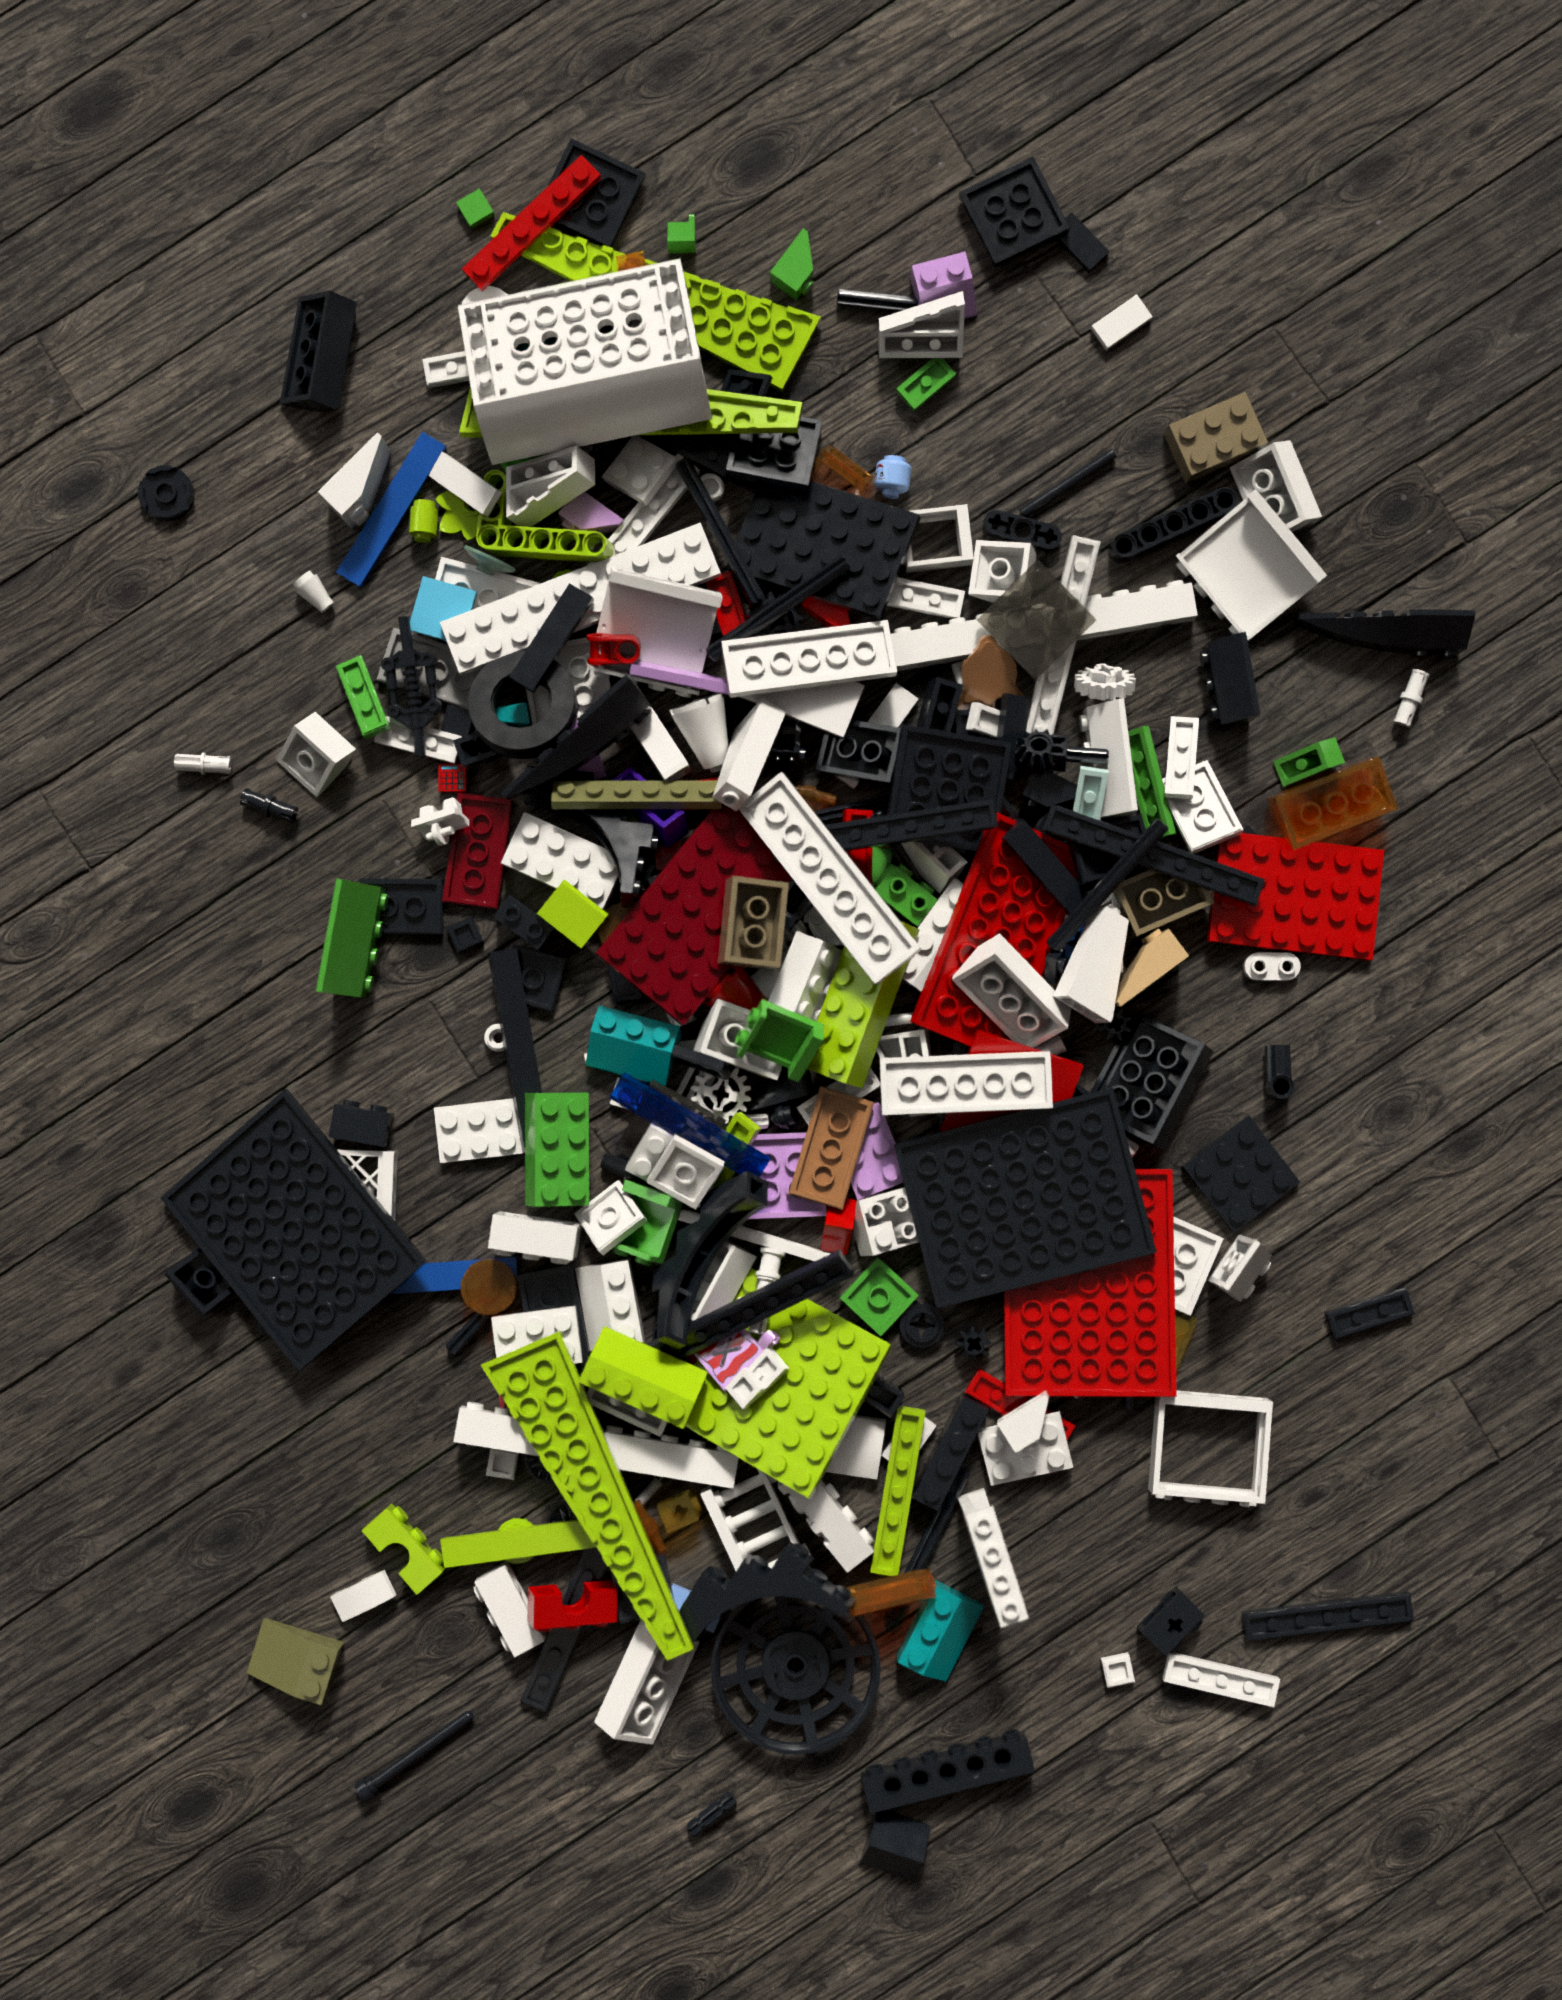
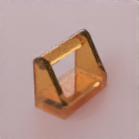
M833 445L823 448L813 464L810 481L816 482L813 477L825 463L856 487L853 494L862 496L874 480L872 475Z

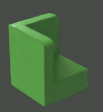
M689 214V222H668L667 245L669 253H696L695 214Z

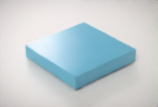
M423 576L410 619L411 632L447 642L440 622L473 610L478 594L477 591Z

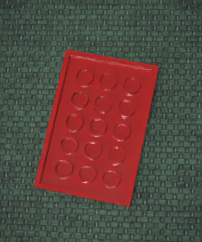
M1248 833L1240 834L1217 844L1215 862L1263 878L1265 882L1255 907L1212 892L1211 897L1214 903L1210 906L1207 942L1368 961L1373 960L1384 850Z

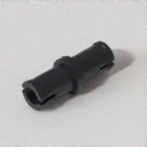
M245 788L240 798L244 800H240V805L260 811L263 816H274L291 824L297 818L298 813H294L299 810L297 806L281 802L273 795L265 796L248 788Z

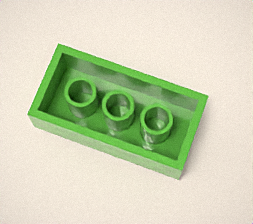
M525 1093V1205L533 1207L589 1205V1093Z

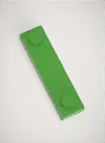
M1142 726L1128 731L1136 798L1145 828L1147 829L1155 819H1160L1169 828L1163 837L1176 834L1168 800L1165 798V788L1149 726Z

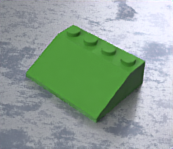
M336 878L316 992L354 997H366L367 992H371L374 980L373 976H370L371 967L376 965L378 959V949H375L377 938H381L383 931L380 912L382 910L385 911L388 904V894H385L386 888Z

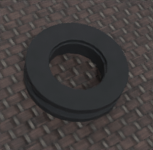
M516 651L492 660L484 666L474 679L468 697L469 714L482 741L493 751L514 759L536 758L550 747L555 749L558 746L556 744L558 737L565 730L568 731L574 727L578 715V700L570 676L562 665L555 660L540 684L548 690L551 696L549 711L543 719L532 726L523 728L507 726L499 720L496 715L498 698L506 689L517 684L509 676L525 651Z

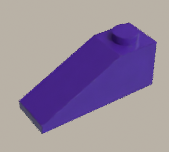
M629 767L611 781L647 780ZM629 809L640 823L654 824V835L659 836L658 841L667 849L688 834L686 816L682 809Z

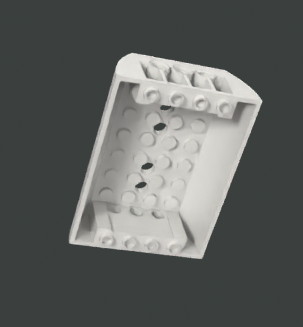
M680 258L458 306L474 407L492 465L557 452L576 445L581 447L712 419ZM638 319L642 321L641 325L636 328L627 326L631 320ZM610 325L614 327L608 334L599 332L603 326ZM549 337L558 339L554 345L547 346L544 344V341ZM521 343L530 344L526 351L520 352L516 350L517 346Z

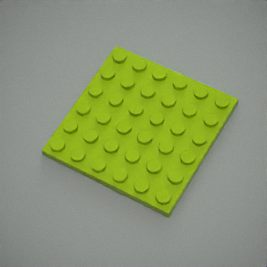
M750 1268L733 1301L757 1290L759 1280L755 1276L756 1270ZM806 1299L768 1318L766 1331H775L780 1336V1341L772 1348L789 1367L787 1372L745 1409H742L728 1391H724L708 1372L685 1427L811 1499L893 1345L813 1301ZM750 1333L757 1342L762 1337V1335ZM697 1359L694 1366L707 1371L706 1368Z

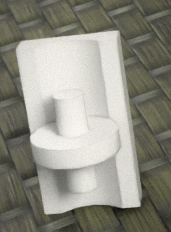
M455 798L444 800L443 810L440 811L434 806L427 805L421 807L419 818L411 820V827L413 829H418L426 840H435L439 846L448 844L449 835L454 834V831L469 826V818L462 813L461 804Z

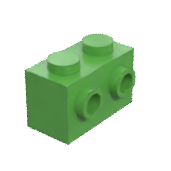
M890 863L874 883L873 888L888 905L912 924L918 926L938 901L932 895L935 890L923 881L919 884L911 878L913 873L901 863L898 867Z

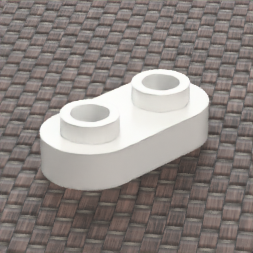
M1257 952L1247 956L1243 962L1244 974L1254 981L1291 980L1299 974L1301 967L1299 959L1294 954L1287 952ZM1257 961L1263 964V969L1260 972L1254 967ZM1285 961L1291 965V969L1288 972L1282 968V964Z

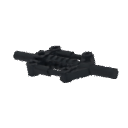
M409 616L398 617L402 650L391 657L384 658L381 662V667L385 670L387 690H390L391 705L388 707L387 712L390 717L412 729L415 757L426 756L423 728L442 710V703L437 700L435 684H437L435 665L438 659L432 653H424L413 649ZM425 666L426 683L429 685L431 699L423 707H420L422 705V700H419L421 692H418L420 685L417 684L419 677L416 676L418 674L416 667ZM405 669L403 676H405L404 683H406V686L404 687L405 691H407L405 695L408 699L406 703L409 709H405L397 704L396 689H398L396 670Z

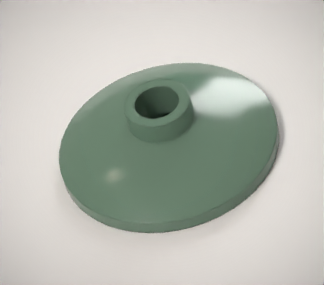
M467 545L464 546L467 554L478 563L476 569L487 575L492 576L493 571L512 573L516 570L514 567Z

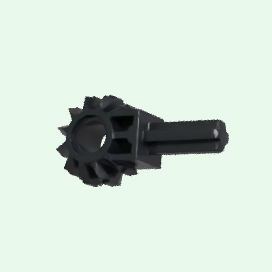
M1035 728L1032 734L1025 731L1023 738L1018 739L1015 758L1019 762L1021 770L1028 769L1030 775L1038 771L1043 776L1045 770L1066 772L1067 762L1106 765L1109 760V750L1068 746L1069 736L1049 735L1048 729L1038 732Z

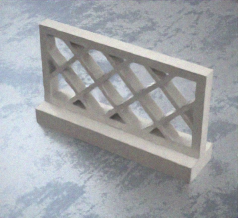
M337 1149L341 1155L346 1156L353 1163L352 1169L356 1167L367 1178L364 1184L366 1185L370 1181L377 1189V1200L395 1221L398 1151ZM352 1156L362 1157L358 1161H356ZM367 1156L378 1157V1169L371 1175L359 1165ZM378 1174V1179L376 1183L373 1180V1178Z

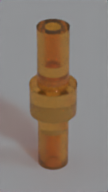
M791 783L806 802L812 803L816 801L830 806L835 805L836 795L818 791L816 787L807 784L804 787Z
M640 1500L634 1501V1506L653 1547L658 1553L664 1551L667 1547L657 1531L659 1527L653 1517H649Z

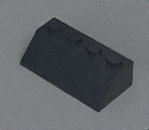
M330 290L299 297L279 404L317 412L338 410L342 399V383L347 371V356L352 344L351 334L356 321L357 302Z

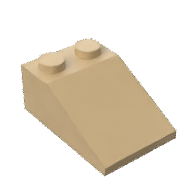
M1158 928L1141 939L1143 945L1136 950L1118 986L1115 1008L1125 1004L1189 956L1169 929L1161 932Z

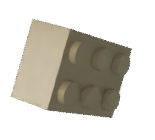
M1246 392L1169 424L1164 432L1165 439L1186 484L1247 458L1263 449L1268 443Z
M1147 870L1122 881L1113 891L1120 906L1121 915L1129 920L1128 931L1131 938L1214 903L1208 890L1152 870Z
M732 876L726 879L718 964L764 970H776L781 967L789 883Z

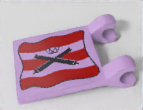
M744 1329L694 1353V1355L721 1388L727 1391L725 1387L743 1368H748L766 1348L774 1347L780 1341V1336L775 1331L768 1330L757 1342L748 1330Z

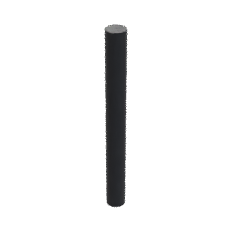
M1109 449L1020 508L1021 516L1027 518L1116 459L1114 451Z

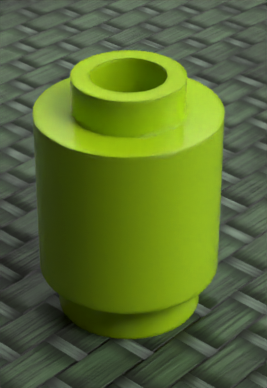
M425 499L414 500L413 506L410 508L409 535L414 537V540L417 542H431L432 538L437 537L438 509H436V503Z

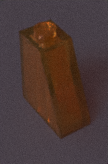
M930 1569L915 1570L846 1588L851 1592V1596L856 1599L850 1609L851 1617L879 1614L936 1598V1583L930 1573Z

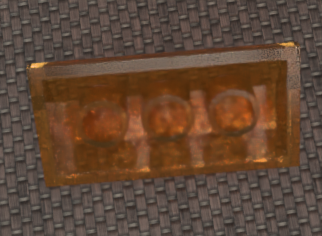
M1379 756L1368 757L1267 797L1274 820L1293 850L1398 809Z

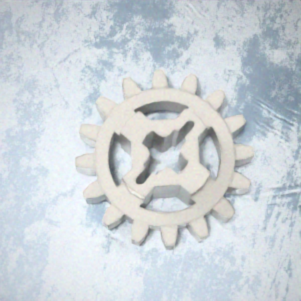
M1096 664L1094 669L1086 667L1084 671L1079 670L1075 674L1074 688L1076 692H1081V696L1088 695L1090 699L1108 702L1116 700V697L1126 698V695L1131 696L1135 692L1136 678H1134V674H1129V670L1122 671L1120 667Z
M736 1067L730 1077L736 1081L740 1092L731 1088L728 1083L729 1080L719 1078V1081L712 1086L704 1085L713 1076L704 1073V1077L696 1075L695 1079L699 1082V1086H691V1089L697 1092V1095L691 1097V1101L699 1102L695 1110L696 1112L702 1109L705 1111L703 1119L706 1120L711 1115L714 1116L713 1122L717 1124L719 1118H723L725 1124H727L729 1116H734L739 1109L746 1112L747 1108L743 1105V1102L751 1101V1097L745 1095L746 1091L751 1090V1086L743 1085L747 1076L738 1077L739 1068ZM724 1080L725 1092L729 1093V1096L723 1097L720 1106H718L717 1095L713 1094V1090H718ZM702 1095L710 1097L714 1103L713 1110L705 1104ZM730 1101L738 1102L732 1109L722 1112L723 1106Z

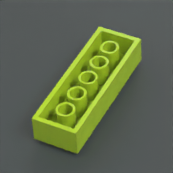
M901 922L916 941L920 929ZM844 945L817 1022L824 1024V1041L807 1069L845 1084L863 1088L909 960L876 985Z

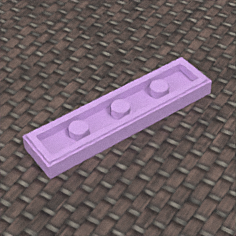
M639 660L629 664V674L632 676L729 695L727 678Z

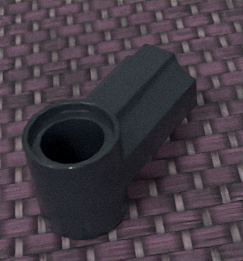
M1290 1045L1264 1046L1266 1070L1264 1092L1269 1099L1274 1101L1286 1099L1293 1094L1295 1088L1291 1075ZM1276 1080H1280L1285 1086V1092L1282 1095L1274 1091L1273 1085Z

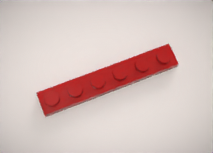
M580 155L461 268L463 273L483 292L601 179V174Z

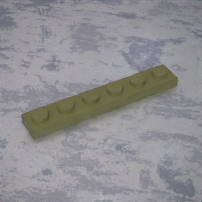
M553 781L551 798L552 809H722V803L713 798L717 781Z

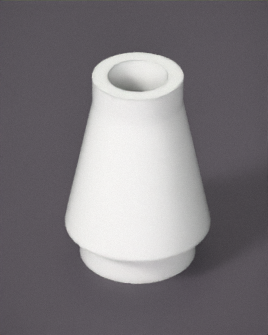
M311 571L303 574L293 584L297 589L296 593L315 606L321 613L334 604L318 575H313Z

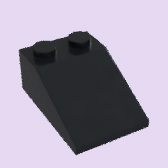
M851 720L844 739L825 732L815 770L875 786L891 788L900 728Z

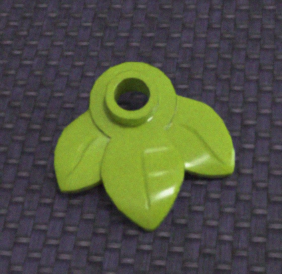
M449 490L440 494L436 501L447 510L440 522V531L448 534L462 531L468 541L475 538L479 511L470 510L468 503Z

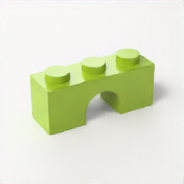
M391 1503L361 1531L379 1552L392 1543H399L407 1548L410 1556L409 1563L398 1574L417 1595L445 1570L443 1557L437 1549L434 1548L432 1550L425 1542L427 1538L419 1528H413L409 1524L405 1511Z

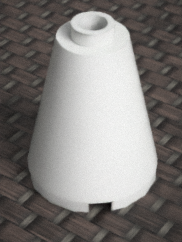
M715 693L685 704V706L682 704L670 709L673 720L704 769L710 768L711 773L720 771L729 748L723 694Z

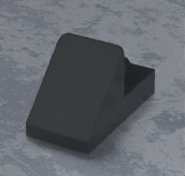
M729 369L721 391L765 397L773 377L768 374Z

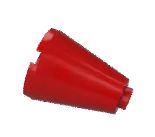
M731 966L702 1003L712 1008L716 1000L721 999L751 1010L752 1008H757L762 999L766 1001L768 999L744 967Z

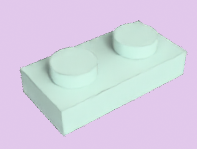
M1086 766L1080 767L1073 811L1100 820L1109 770Z

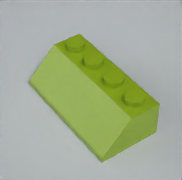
M604 1326L578 1382L684 1429L708 1371Z

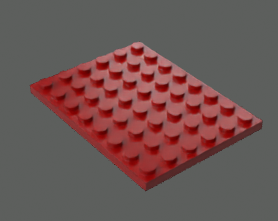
M1135 1169L1157 1253L1004 1291L1005 1396H1037L1046 1390L1049 1396L1177 1397L1173 1169Z

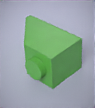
M804 228L770 271V282L796 301L801 294L807 295L814 284V281H812L813 264L808 231Z
M1335 737L1317 742L1273 761L1283 787L1345 763Z

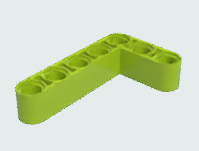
M491 470L484 476V480L496 487L498 482L503 481V486L499 489L502 494L489 516L479 512L476 541L479 546L491 555L592 563L603 561L613 556L614 546L612 542L597 531L511 526L512 521L506 518V475L500 470ZM500 508L498 516L492 518L493 511ZM497 535L495 543L489 545V539ZM519 537H523L521 545L515 547V541ZM549 538V545L541 549V543ZM576 540L575 547L567 551L568 544ZM599 542H603L602 549L594 553V546Z

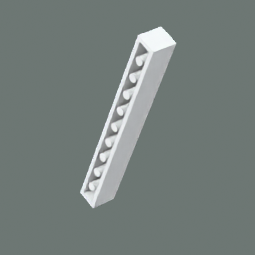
M467 1402V1406L459 1408L453 1442L539 1456L525 1437L524 1431L517 1420L513 1418L509 1408L495 1407V1411L483 1409L484 1404ZM606 1425V1430L602 1429L619 1470L734 1488L738 1457L718 1445L717 1448L706 1447L705 1441L690 1439L689 1444L678 1442L679 1437L662 1434L661 1439L650 1437L651 1432L634 1430V1434L623 1433L622 1427Z

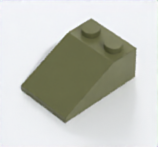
M264 1618L247 1674L293 1697L322 1705L329 1695L345 1642Z

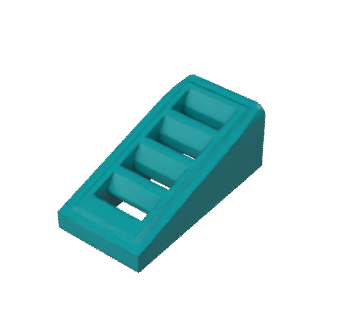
M525 702L496 708L497 717L501 722H506L507 726L521 728L532 726L530 710Z

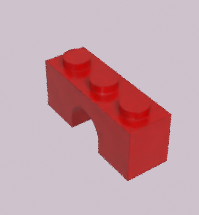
M611 1580L583 1582V1594L580 1600L572 1605L562 1604V1593L556 1584L528 1587L527 1620L533 1630L539 1632H550L553 1628L560 1627L575 1630L579 1629L582 1625L605 1627L608 1623L617 1622L618 1589Z

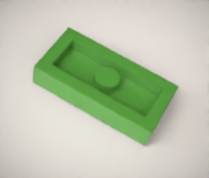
M932 358L896 388V392L909 408L915 412L956 377V373L943 358Z

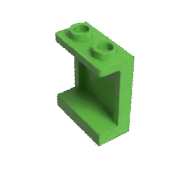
M762 999L757 1008L751 1009L745 1029H740L736 1035L734 1044L737 1045V1057L743 1058L747 1051L787 1067L788 1078L799 1082L824 1041V1024Z
M625 1180L622 1191L630 1193V1196L647 1219V1222L617 1244L612 1252L624 1257H628L629 1254L636 1256V1262L651 1266L652 1262L662 1264L683 1202L663 1191L634 1181Z

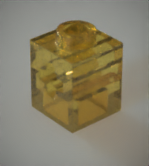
M686 1490L658 1502L657 1509L667 1533H671L699 1521V1512L702 1511V1506L697 1495L692 1496L690 1490ZM677 1505H680L682 1508L687 1507L685 1516H682L680 1512L675 1513Z

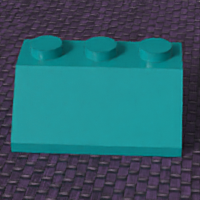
M599 1005L590 1031L585 1065L666 1087L675 1060L672 1051L675 1044L679 1045L682 1036L680 1027Z
M934 1579L896 1653L897 1662L923 1676L947 1681L984 1608V1604Z

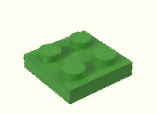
M877 1256L840 1296V1299L876 1333L882 1336L919 1295Z

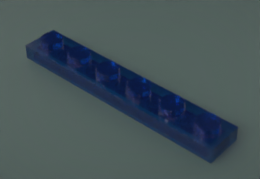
M626 1072L622 1074L609 1097L674 1136L676 1134L725 1161L724 1166L739 1175L749 1171L760 1177L771 1157Z

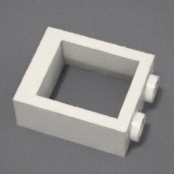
M967 504L910 511L920 514L921 519L919 523L955 519L959 556L913 561L910 545L903 563L906 573L972 565L974 557Z

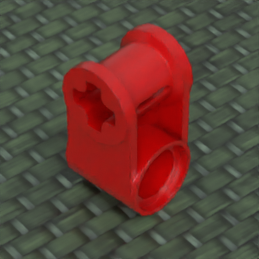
M592 633L587 635V640L590 641V658L587 659V663L590 665L631 664L637 661L640 656L641 644L634 635ZM624 643H631L635 646L636 651L632 655H625L621 652L620 647ZM599 644L601 645V654H599Z

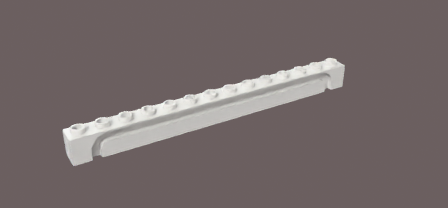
M1183 580L1167 583V587L1156 589V585H1148L1139 588L1140 592L1129 593V590H1119L1113 592L1110 597L1102 598L1101 594L1087 596L1076 641L1160 627L1165 624L1172 625L1193 621L1198 614L1192 583L1184 584ZM1037 604L1031 606V610L1020 612L1019 608H1013L1003 611L1004 615L993 616L992 613L977 615L975 620L965 621L964 617L949 620V624L938 626L937 622H931L921 625L922 629L911 630L910 627L897 628L893 634H890L897 671L966 660L973 653V649L977 646L979 639L984 635H992L997 643L1007 652L1043 647L1046 643L1054 606L1047 607V604Z

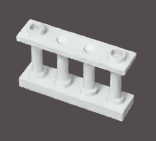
M759 1469L758 1475L734 1485V1488H728L720 1492L719 1490L714 1491L712 1485L701 1489V1497L736 1571L749 1553L785 1536H788L793 1544H800L774 1488L773 1483L776 1482V1479ZM763 1484L765 1485L771 1500L735 1517L731 1515L726 1517L722 1508L726 1505L725 1502ZM774 1510L777 1511L782 1521V1526L746 1543L743 1541L738 1543L734 1534L738 1527ZM806 1543L800 1544L808 1549ZM777 1559L768 1563V1566L772 1568Z

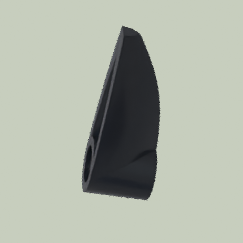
M809 1069L805 1070L799 1082L789 1079L788 1072L779 1075L778 1080L771 1079L748 1095L751 1097V1101L743 1102V1105L747 1108L746 1112L740 1109L738 1112L747 1113L816 1094Z

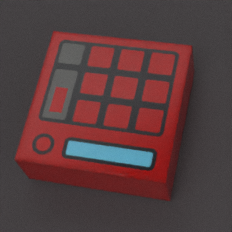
M438 764V792L467 793V767H462L461 764Z

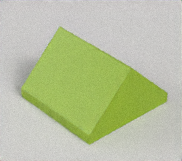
M565 879L537 912L539 916L580 948L585 945L608 916V913Z

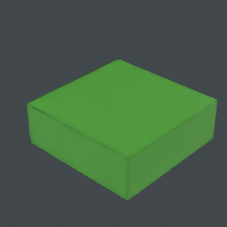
M480 188L456 202L471 229L495 215Z

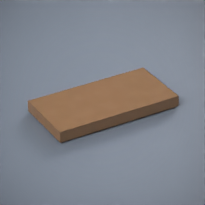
M820 1086L788 1194L837 1209H843L874 1102Z

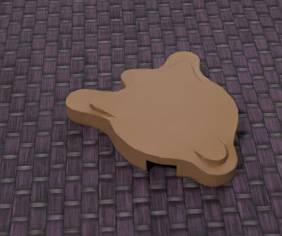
M992 635L982 636L977 646L973 649V653L968 656L966 661L965 659L961 666L963 687L957 706L958 710L970 709L972 702H978L995 708L996 700L1002 698L1004 693L1024 696L1016 686L1017 669L1013 657L997 643Z

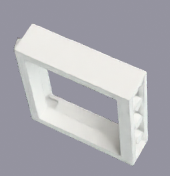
M1176 1390L1177 1397H1155L1148 1490L1152 1494H1156L1155 1498L1172 1500V1496L1183 1497L1184 1501L1199 1503L1200 1499L1203 1498L1211 1499V1503L1228 1505L1229 1501L1240 1502L1239 1505L1244 1507L1256 1506V1503L1265 1504L1273 1407L1271 1400L1261 1397ZM1165 1404L1257 1412L1252 1490L1159 1482Z

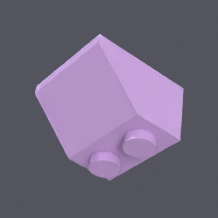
M966 252L912 265L910 279L918 305L963 291L965 302L964 319L977 316L973 278Z

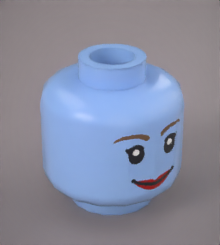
M895 455L884 456V460L879 461L876 465L874 487L882 492L883 497L897 499L899 494L906 493L909 490L911 466L906 463L904 457Z

